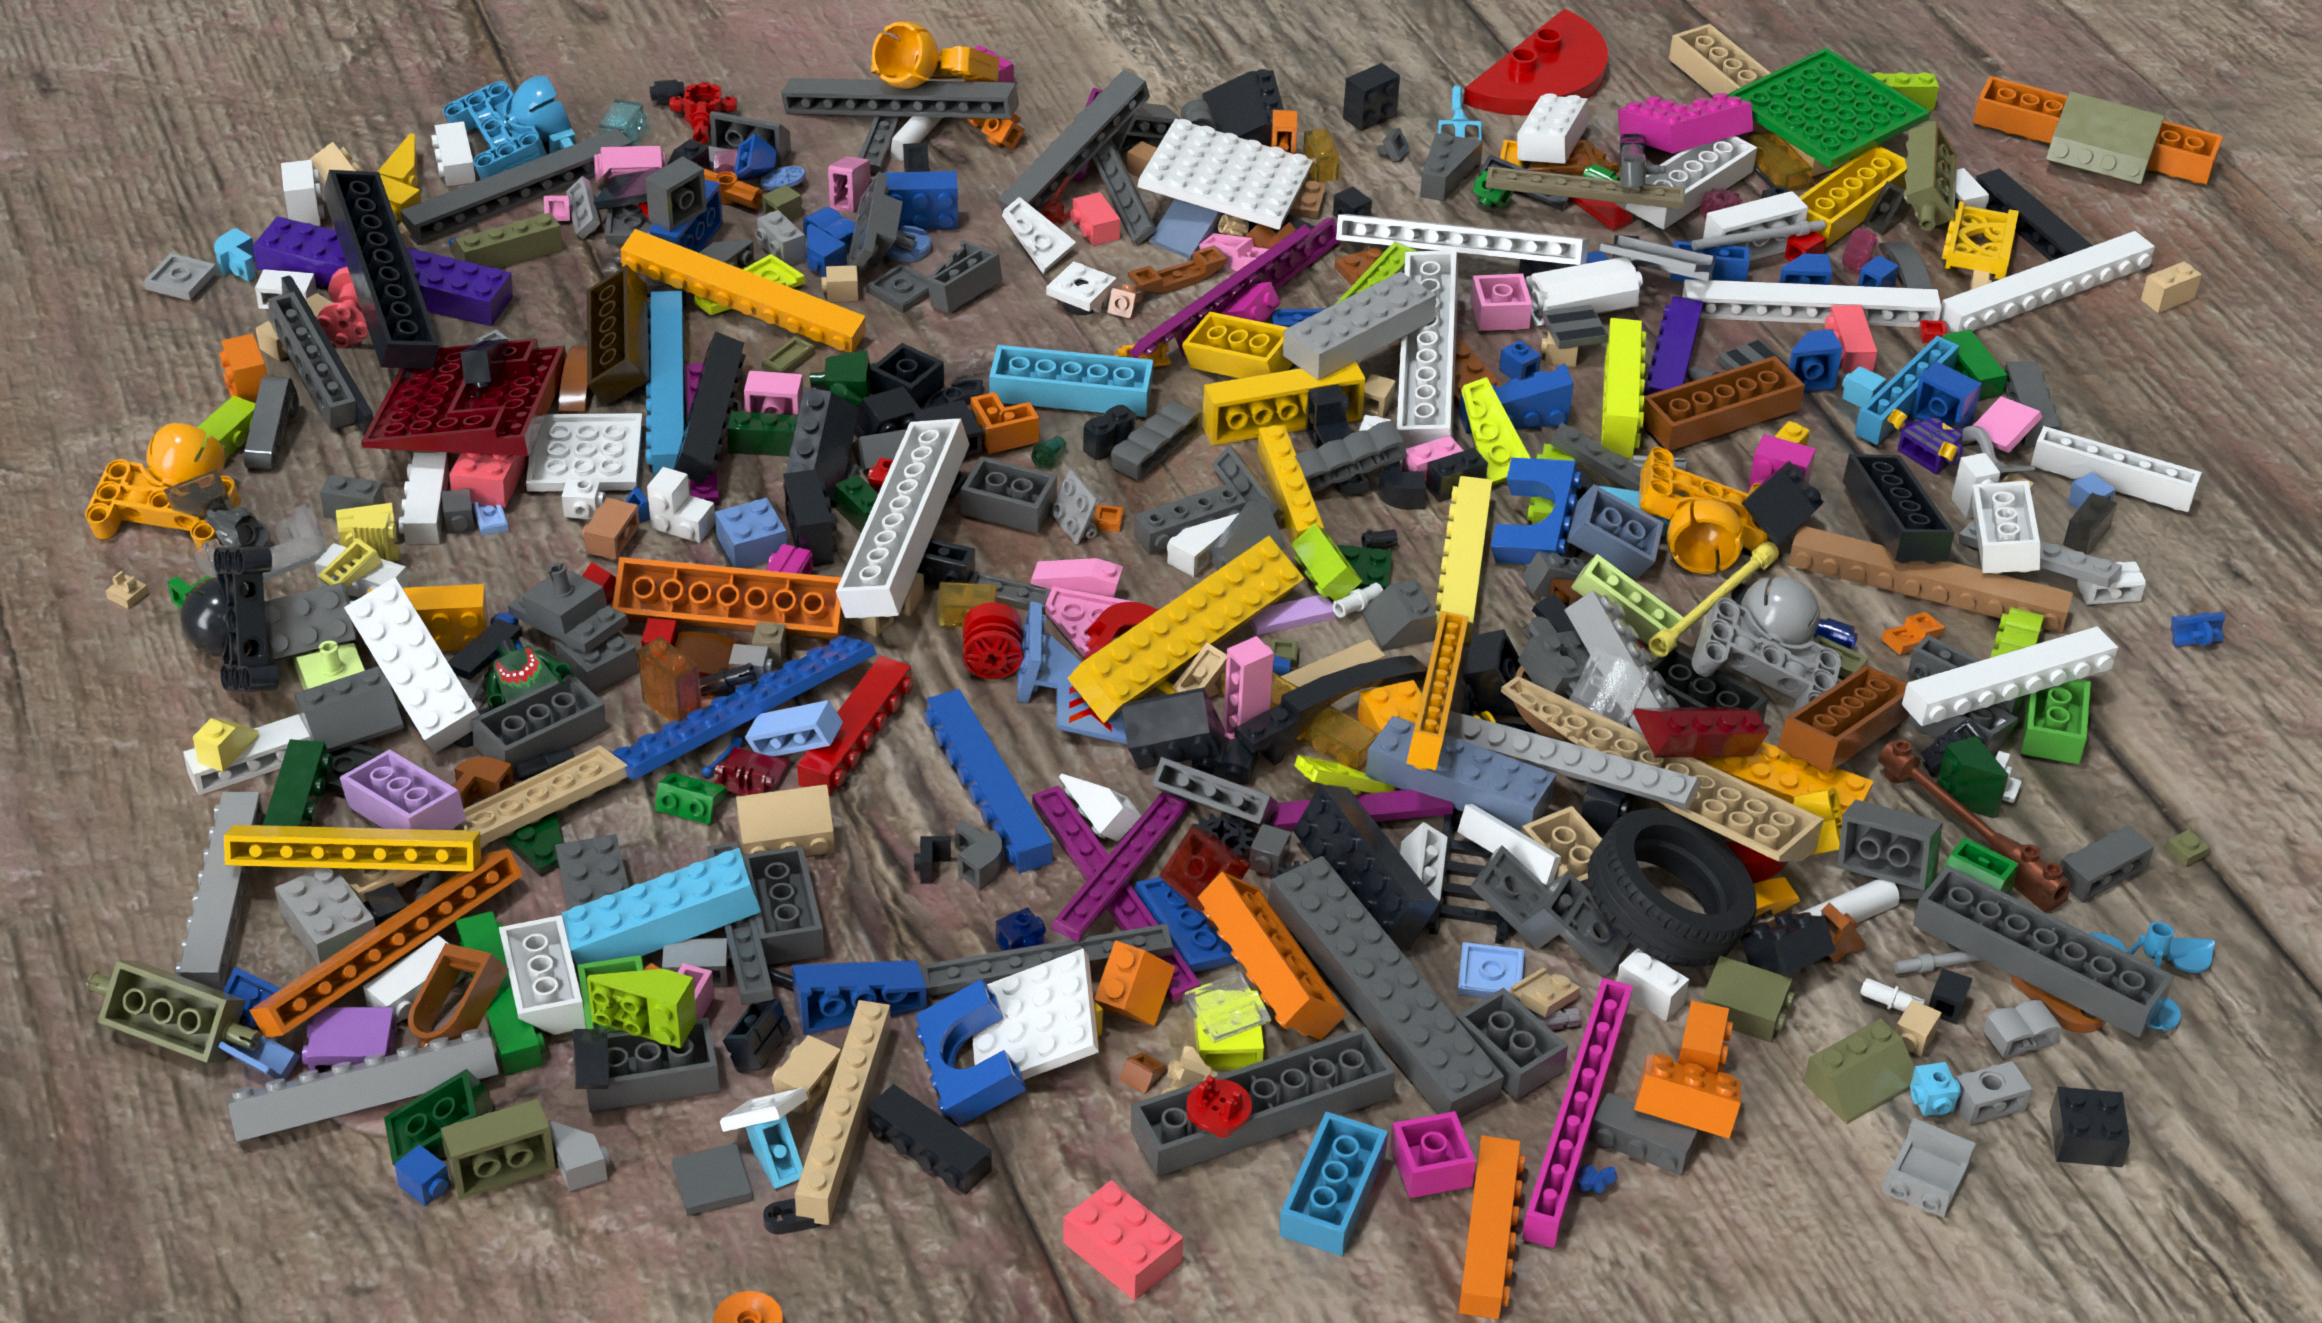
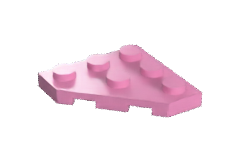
M1052 587L1045 604V613L1084 657L1088 650L1085 644L1090 638L1085 633L1087 628L1108 607L1121 602L1134 601Z

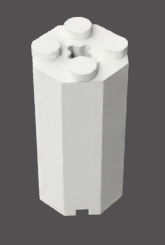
M1629 257L1532 274L1526 277L1525 280L1532 301L1531 319L1536 326L1545 325L1542 319V313L1545 310L1592 305L1596 314L1599 315L1638 307L1639 287L1643 283L1642 275L1639 271L1636 272Z

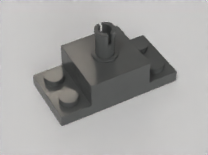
M881 172L877 173L859 200L847 266L857 265V275L859 272L865 271L867 264L877 267L893 244L911 251L916 236L898 230L903 202L887 196L889 187L886 186L888 175Z
M563 563L550 565L548 567L549 578L541 581L540 584L507 605L510 615L584 653H588L629 624L626 614L607 605L602 586L568 570Z

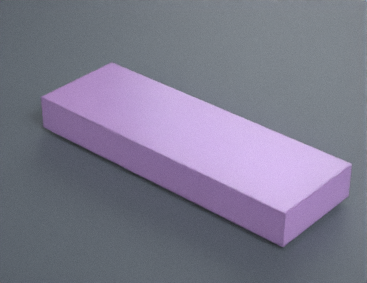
M1316 595L1271 605L1254 617L1250 624L1258 636L1335 619L1336 615L1333 612L1329 598L1325 599L1322 595Z

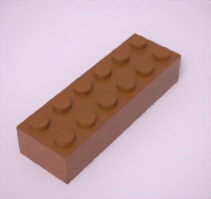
M1776 356L1644 396L1643 411H1641L1644 412L1643 426L1665 449L1672 451L1798 411L1801 408L1805 385Z
M1865 665L1787 716L1778 749L1787 752L1792 758L1802 759L1812 764L1814 768L1820 771L1831 772L1909 717L1910 713L1902 705L1907 683Z

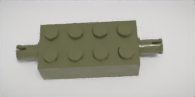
M1928 121L1922 126L1909 130V139L1906 142L1908 157L1905 158L1907 173L1905 174L1906 190H1904V197L1908 204H1912L1915 215L1919 220V227L1924 231H1930L1936 225L1954 220L1957 154L1937 121Z
M117 960L111 978L95 971L87 979L95 982L94 985L86 983L87 991L105 996L98 1023L207 1063L227 1062L229 1054L218 1048L221 1041L231 1047L234 1043L251 1051H255L260 1045V1042L253 1040L254 1038L262 1039L260 1031L239 1025L246 1002L245 999L140 961Z

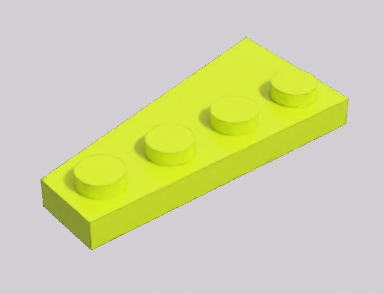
M772 254L743 269L790 288L805 284V275ZM694 296V304L710 315L732 309L727 306H721L706 298Z
M1486 377L1464 385L1461 391L1476 450L1488 462L1486 479L1492 480L1493 486L1507 481L1512 457L1530 458Z

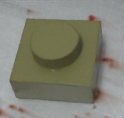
M2188 829L2168 839L2165 849L2182 864L2188 866L2208 856L2210 847Z

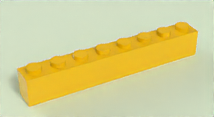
M233 825L224 834L225 865L474 871L481 861L480 831Z

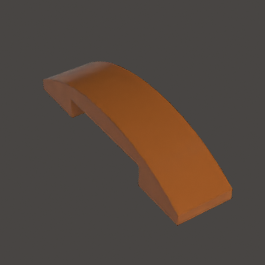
M1213 245L1194 251L1193 260L1159 271H1155L1149 265L1128 272V277L1144 291H1175L1196 284L1209 277L1227 263V257Z
M571 346L565 360L561 379L558 414H585L589 400L587 346Z

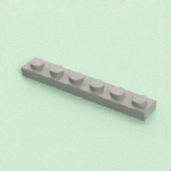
M1971 521L1959 533V543L1979 549L1975 522ZM2040 541V568L2109 588L2122 574V565L2110 562L2107 559L2093 557L2080 551L2066 549L2056 544Z

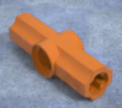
M704 169L705 180L720 183L721 204L738 203L755 210L761 206L764 192L760 188L738 181L736 174L733 172H721L718 174Z

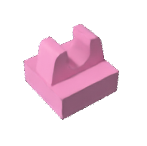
M570 195L544 196V214L551 212L556 221H570Z

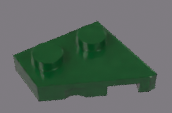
M556 811L542 817L536 823L527 824L517 829L513 834L505 836L506 845L540 877L558 868L555 845L562 844V838Z

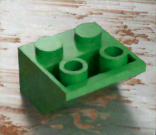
M1964 837L1950 853L1943 869L1948 865L2001 892L2009 894L2013 889L2019 863Z

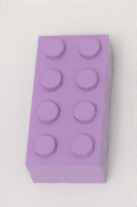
M390 749L340 777L348 807L383 829L453 830L455 826L466 821L459 790Z

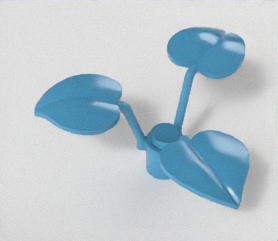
M2153 922L2149 925L2146 936L2140 935L2138 941L2127 953L2133 955L2143 945L2145 954L2149 958L2155 959L2154 966L2160 968L2162 957L2165 956V960H2172L2173 965L2182 971L2201 973L2206 971L2211 965L2215 940L2173 938L2174 930L2170 925L2163 922ZM2088 933L2126 952L2125 946L2117 938L2101 933ZM2167 998L2165 1004L2148 1027L2165 1031L2175 1029L2181 1018L2178 1005L2172 999Z

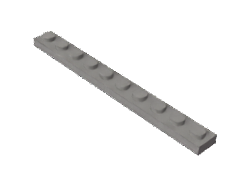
M1449 711L1444 734L1558 774L1684 809H1689L1701 785L1698 778L1457 712Z

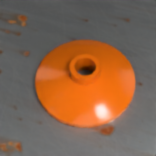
M743 1291L727 1297L719 1304L713 1316V1323H783V1316L779 1304L769 1295L757 1291Z

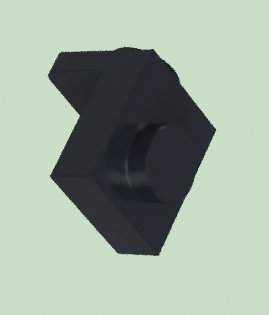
M920 836V853H914V871H920V884H933V862L951 861L950 836Z

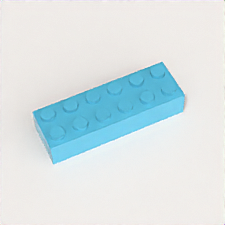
M997 345L989 376V393L996 392L1002 404L1030 402L1032 406L1100 413H1105L1117 405H1125L1136 413V417H1146L1153 385V360Z
M740 848L723 852L710 859L695 862L677 871L665 873L647 882L635 884L614 894L605 895L584 905L575 906L570 910L562 912L570 951L578 965L637 955L643 956L660 950L663 946L679 943L761 912L750 873Z

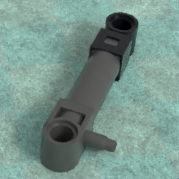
M1633 133L1620 135V183L1622 186H1644L1646 184V175L1666 173L1665 166L1646 165L1644 135Z

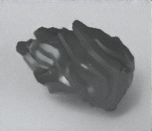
M236 507L233 510H217L216 512L210 509L207 511L208 517L205 518V522L214 529L224 547L266 546L271 539L267 526L257 520L253 513L248 512L243 507Z

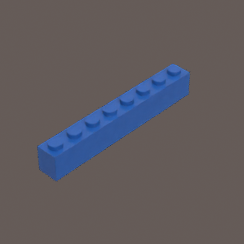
M960 689L927 698V711H924L925 722L929 728L932 727L935 731L938 745L940 747L944 746L950 765H955L961 784L967 785L973 804H978L980 807L983 821L986 824L989 823L992 830L999 834L1008 863H1013L1018 873L1051 864L1052 841Z

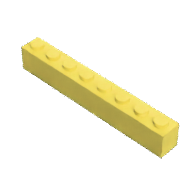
M1460 476L1459 486H1453L1451 502L1456 504H1450L1449 520L1453 521H1448L1446 537L1451 539L1445 538L1443 555H1448V557L1443 556L1441 573H1446V575L1440 574L1438 591H1443V593L1437 592L1435 609H1440V611H1435L1437 614L1436 628L1438 627L1441 611L1468 616L1464 643L1471 644L1492 480Z

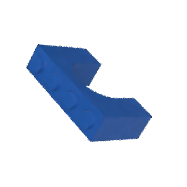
M1512 457L1507 475L1510 494L1514 496L1542 497L1553 502L1555 506L1547 518L1536 524H1496L1491 543L1495 562L1530 564L1538 551L1549 554L1556 553L1560 556L1566 555L1568 547L1566 536L1572 524L1571 513L1572 510L1575 511L1578 501L1576 491L1577 488L1582 486V472H1578L1576 461Z
M982 979L916 1014L919 1025L916 1033L921 1043L925 1046L926 1051L923 1052V1057L929 1068L932 1069L933 1075L930 1076V1080L934 1089L940 1095V1100L937 1103L945 1118L951 1117L958 1126H961L1027 1090L1019 1065L1005 1050L970 1068L955 1069L956 1055L963 1043L975 1033L1003 1019L996 994Z

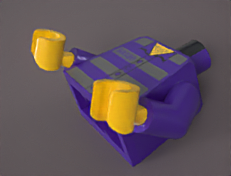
M1893 409L1887 421L1894 424V427L1901 432L1897 451L1935 475H1938L1948 464L1952 466L1960 464L1963 454V447L1961 445L1963 430L1958 423L1953 422L1947 425L1935 417L1921 422H1909L1906 420V414L1898 409Z

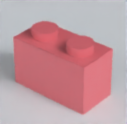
M1101 192L1073 199V209L1070 211L1072 222L1078 225L1083 237H1086L1092 246L1120 239V218Z

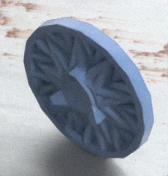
M786 166L775 169L762 177L761 186L765 190L770 191L784 185L791 188L805 179V169L799 166Z

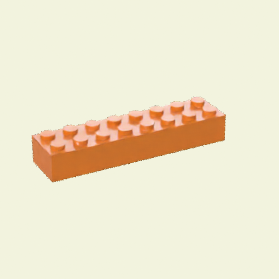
M619 557L612 608L626 614L628 621L647 622L648 618L676 620L677 625L745 632H754L757 622L785 624L787 636L831 640L843 635L845 620L836 594L842 579L841 577Z

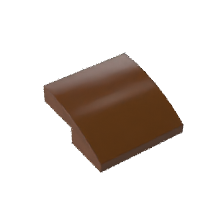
M679 632L666 674L694 684L696 677L701 678L718 673L719 669L722 668L729 670V660L733 645L737 644L738 640L706 632Z

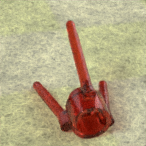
M1070 176L1065 178L1054 197L1040 211V214L1053 224H1056L1057 221L1063 224L1071 217L1070 211L1064 214V205L1058 200L1069 183Z

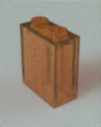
M661 637L637 650L642 701L669 722H680L687 718V713L690 711L702 709L698 664Z

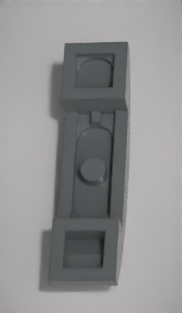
M1906 241L1879 243V249L1884 258L1899 265L1898 273L1903 281L1902 288L1932 289L1926 267L1920 255L1910 243Z

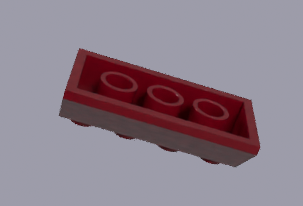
M1735 707L1634 708L1632 711L1655 758L1753 756L1769 734L1756 710Z

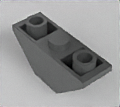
M750 239L713 242L699 252L740 269H744L754 262L753 241Z

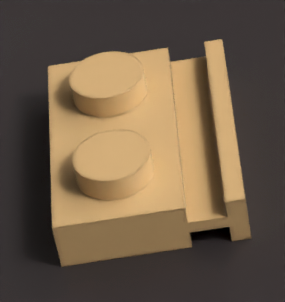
M1543 967L1512 985L1509 993L1520 999V1002L1525 1007L1546 1018L1577 999L1581 987L1570 982V979L1557 974L1550 976L1546 974L1547 969Z

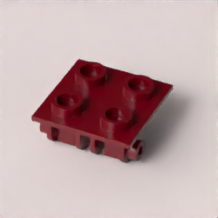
M734 747L727 761L716 764L715 774L718 777L714 784L726 786L727 793L740 796L774 792L790 761Z

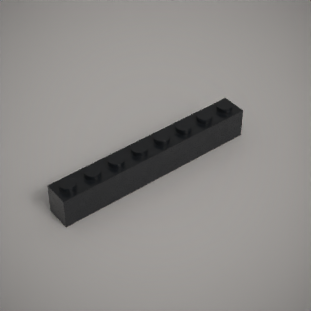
M716 331L705 354L673 469L688 474V479L704 484L707 475L713 476L717 467V458L722 448L721 443L726 433L725 428L734 403L733 397L738 387L737 382L746 354L742 353L744 342Z

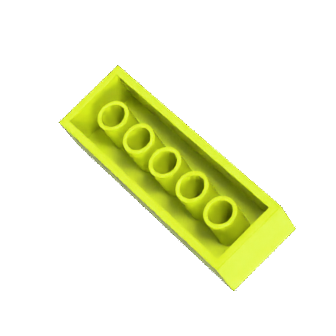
M1610 318L1604 365L1601 445L1621 455L1623 458L1632 459L1634 448L1639 449L1641 433L1636 432H1640L1644 412L1641 411H1643L1644 396L1642 395L1645 384L1646 332L1641 331L1642 321Z

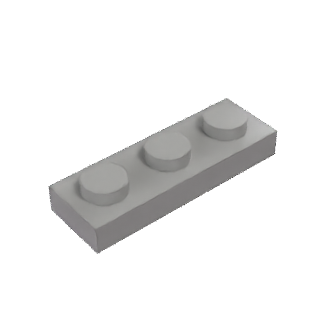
M582 176L566 191V195H570V212L575 233L580 238L585 239L590 233L596 231L600 220L593 203L595 200L590 181Z

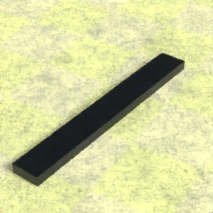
M290 275L281 277L282 295L291 292L295 293L356 400V422L365 435L373 420L372 410L294 279Z

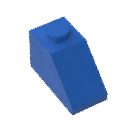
M756 133L738 146L734 174H736L738 181L757 179L763 174L771 172L775 167L777 150Z
M812 224L807 225L808 268L826 277V267L847 265L846 244Z
M1802 254L1781 268L1779 283L1830 285L1832 269L1829 254Z

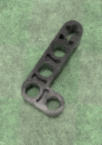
M262 377L244 451V464L246 468L275 470L288 416H296L299 409V397L291 378Z

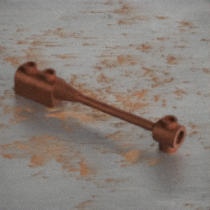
M1902 739L1893 740L1882 749L1878 762L1885 767V778L1893 783H1902L1912 778L1984 837L1996 853L2019 863L2013 887L2040 910L2047 913L2067 901L2071 881L2062 875L2063 869L2059 864L2047 863L2040 857V849L2035 845H2022L2001 833H1996L1918 769L1920 758L1911 751L1912 746L1908 741Z

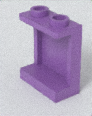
M323 1008L314 1014L313 1021H308L307 1038L309 1044L303 1046V1064L308 1065L309 1071L319 1070V1065H335L342 1062H351V1065L365 1062V1057L382 1053L384 1057L393 1055L397 1032L394 1008Z

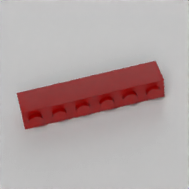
M881 655L878 657L837 711L843 723L832 744L808 750L797 764L798 786L811 787L827 784L828 795L831 796L837 786L840 787L843 784L849 770L856 767L860 755L865 749L870 748L878 731L884 729L889 716L898 710L901 700L912 691L914 680L911 678V665Z

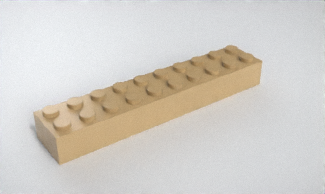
M1711 24L1672 35L1669 59L1712 95L1717 93L1728 94L1771 74ZM1753 121V129L1811 177L1842 167L1850 161L1849 159L1832 168H1828L1780 136L1772 133L1758 122Z

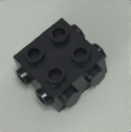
M964 400L913 411L914 422L961 418L969 442L965 456L982 452V441H985L984 429L982 425L977 424L974 411L972 409L969 410Z

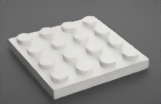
M642 413L547 414L529 455L526 479L527 491H563L567 479L600 481L601 491L633 490L635 486L637 487L643 425Z
M1084 948L987 984L996 994L1003 1019L972 1035L975 1065L1005 1050L1019 1065L1024 1080L1099 1052L1089 955Z

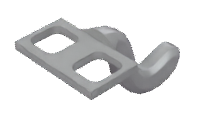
M1968 426L1962 429L1963 437L1961 443L1968 445L1978 441L1982 453H1986L2000 471V475L2004 472L2035 470V466H2005L1995 457L1991 438L1982 427Z

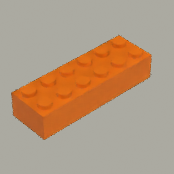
M1222 871L1198 896V899L1204 906L1203 913L1219 928L1217 930L1218 935L1232 947V956L1244 965L1247 970L1245 973L1247 978L1259 987L1262 992L1260 997L1267 1005L1274 1009L1276 1012L1275 1019L1285 1029H1295L1305 1037L1312 1036L1323 1040L1347 1015L1258 887Z

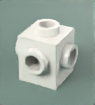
M567 479L562 493L564 517L592 519L596 509L601 507L605 501V492H601L600 481Z

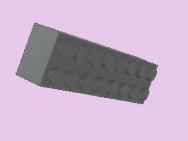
M1948 865L1919 899L1913 921V926L2138 1038L2143 1035L2165 1004L2174 979V975Z
M1364 1027L1215 1076V1079H1226L1239 1084L1248 1092L1252 1100L1251 1116L1247 1123L1238 1130L1233 1131L1229 1137L1219 1138L1214 1133L1198 1128L1186 1117L1189 1093L1195 1086L1206 1080L1131 1104L1130 1130L1158 1177L1321 1122L1325 1112L1342 1115L1393 1098L1395 1071L1368 1029Z

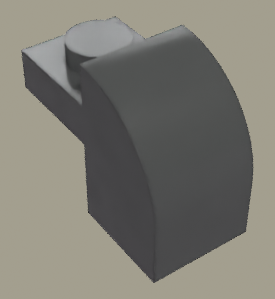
M965 820L955 826V847L961 851L958 854L959 876L980 891L993 882L1001 873V838L995 830L983 835L978 828H974Z

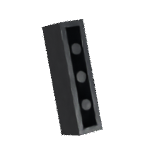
M895 1084L891 1085L867 1106V1123L872 1134L876 1137H882L891 1143L901 1154H907L917 1161L924 1170L931 1171L939 1176L949 1187L956 1188L966 1195L992 1171L991 1149Z

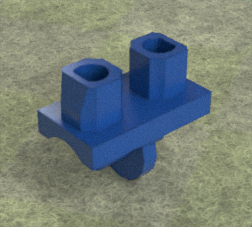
M2204 612L2198 615L2173 616L2170 629L2173 632L2172 643L2175 646L2191 644L2209 646L2212 642L2223 641L2222 626L2225 614L2222 612Z

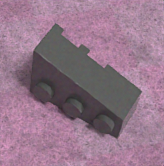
M1144 103L1111 138L1119 155L1122 151L1132 149L1141 141L1151 146L1160 145L1174 120L1181 118L1166 105Z
M1436 133L1422 172L1420 197L1444 201L1459 187V182L1463 178L1467 179L1470 176V171L1474 167L1478 168L1481 165L1483 141L1452 136L1447 133Z
M963 240L960 243L961 248L958 252H952L949 255L950 260L946 264L942 263L927 279L931 306L947 313L953 312L964 303L973 300L979 294L1001 282L1003 279L998 253Z

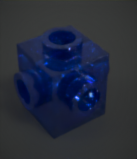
M1028 907L996 921V943L1002 951L1044 944L1045 924Z

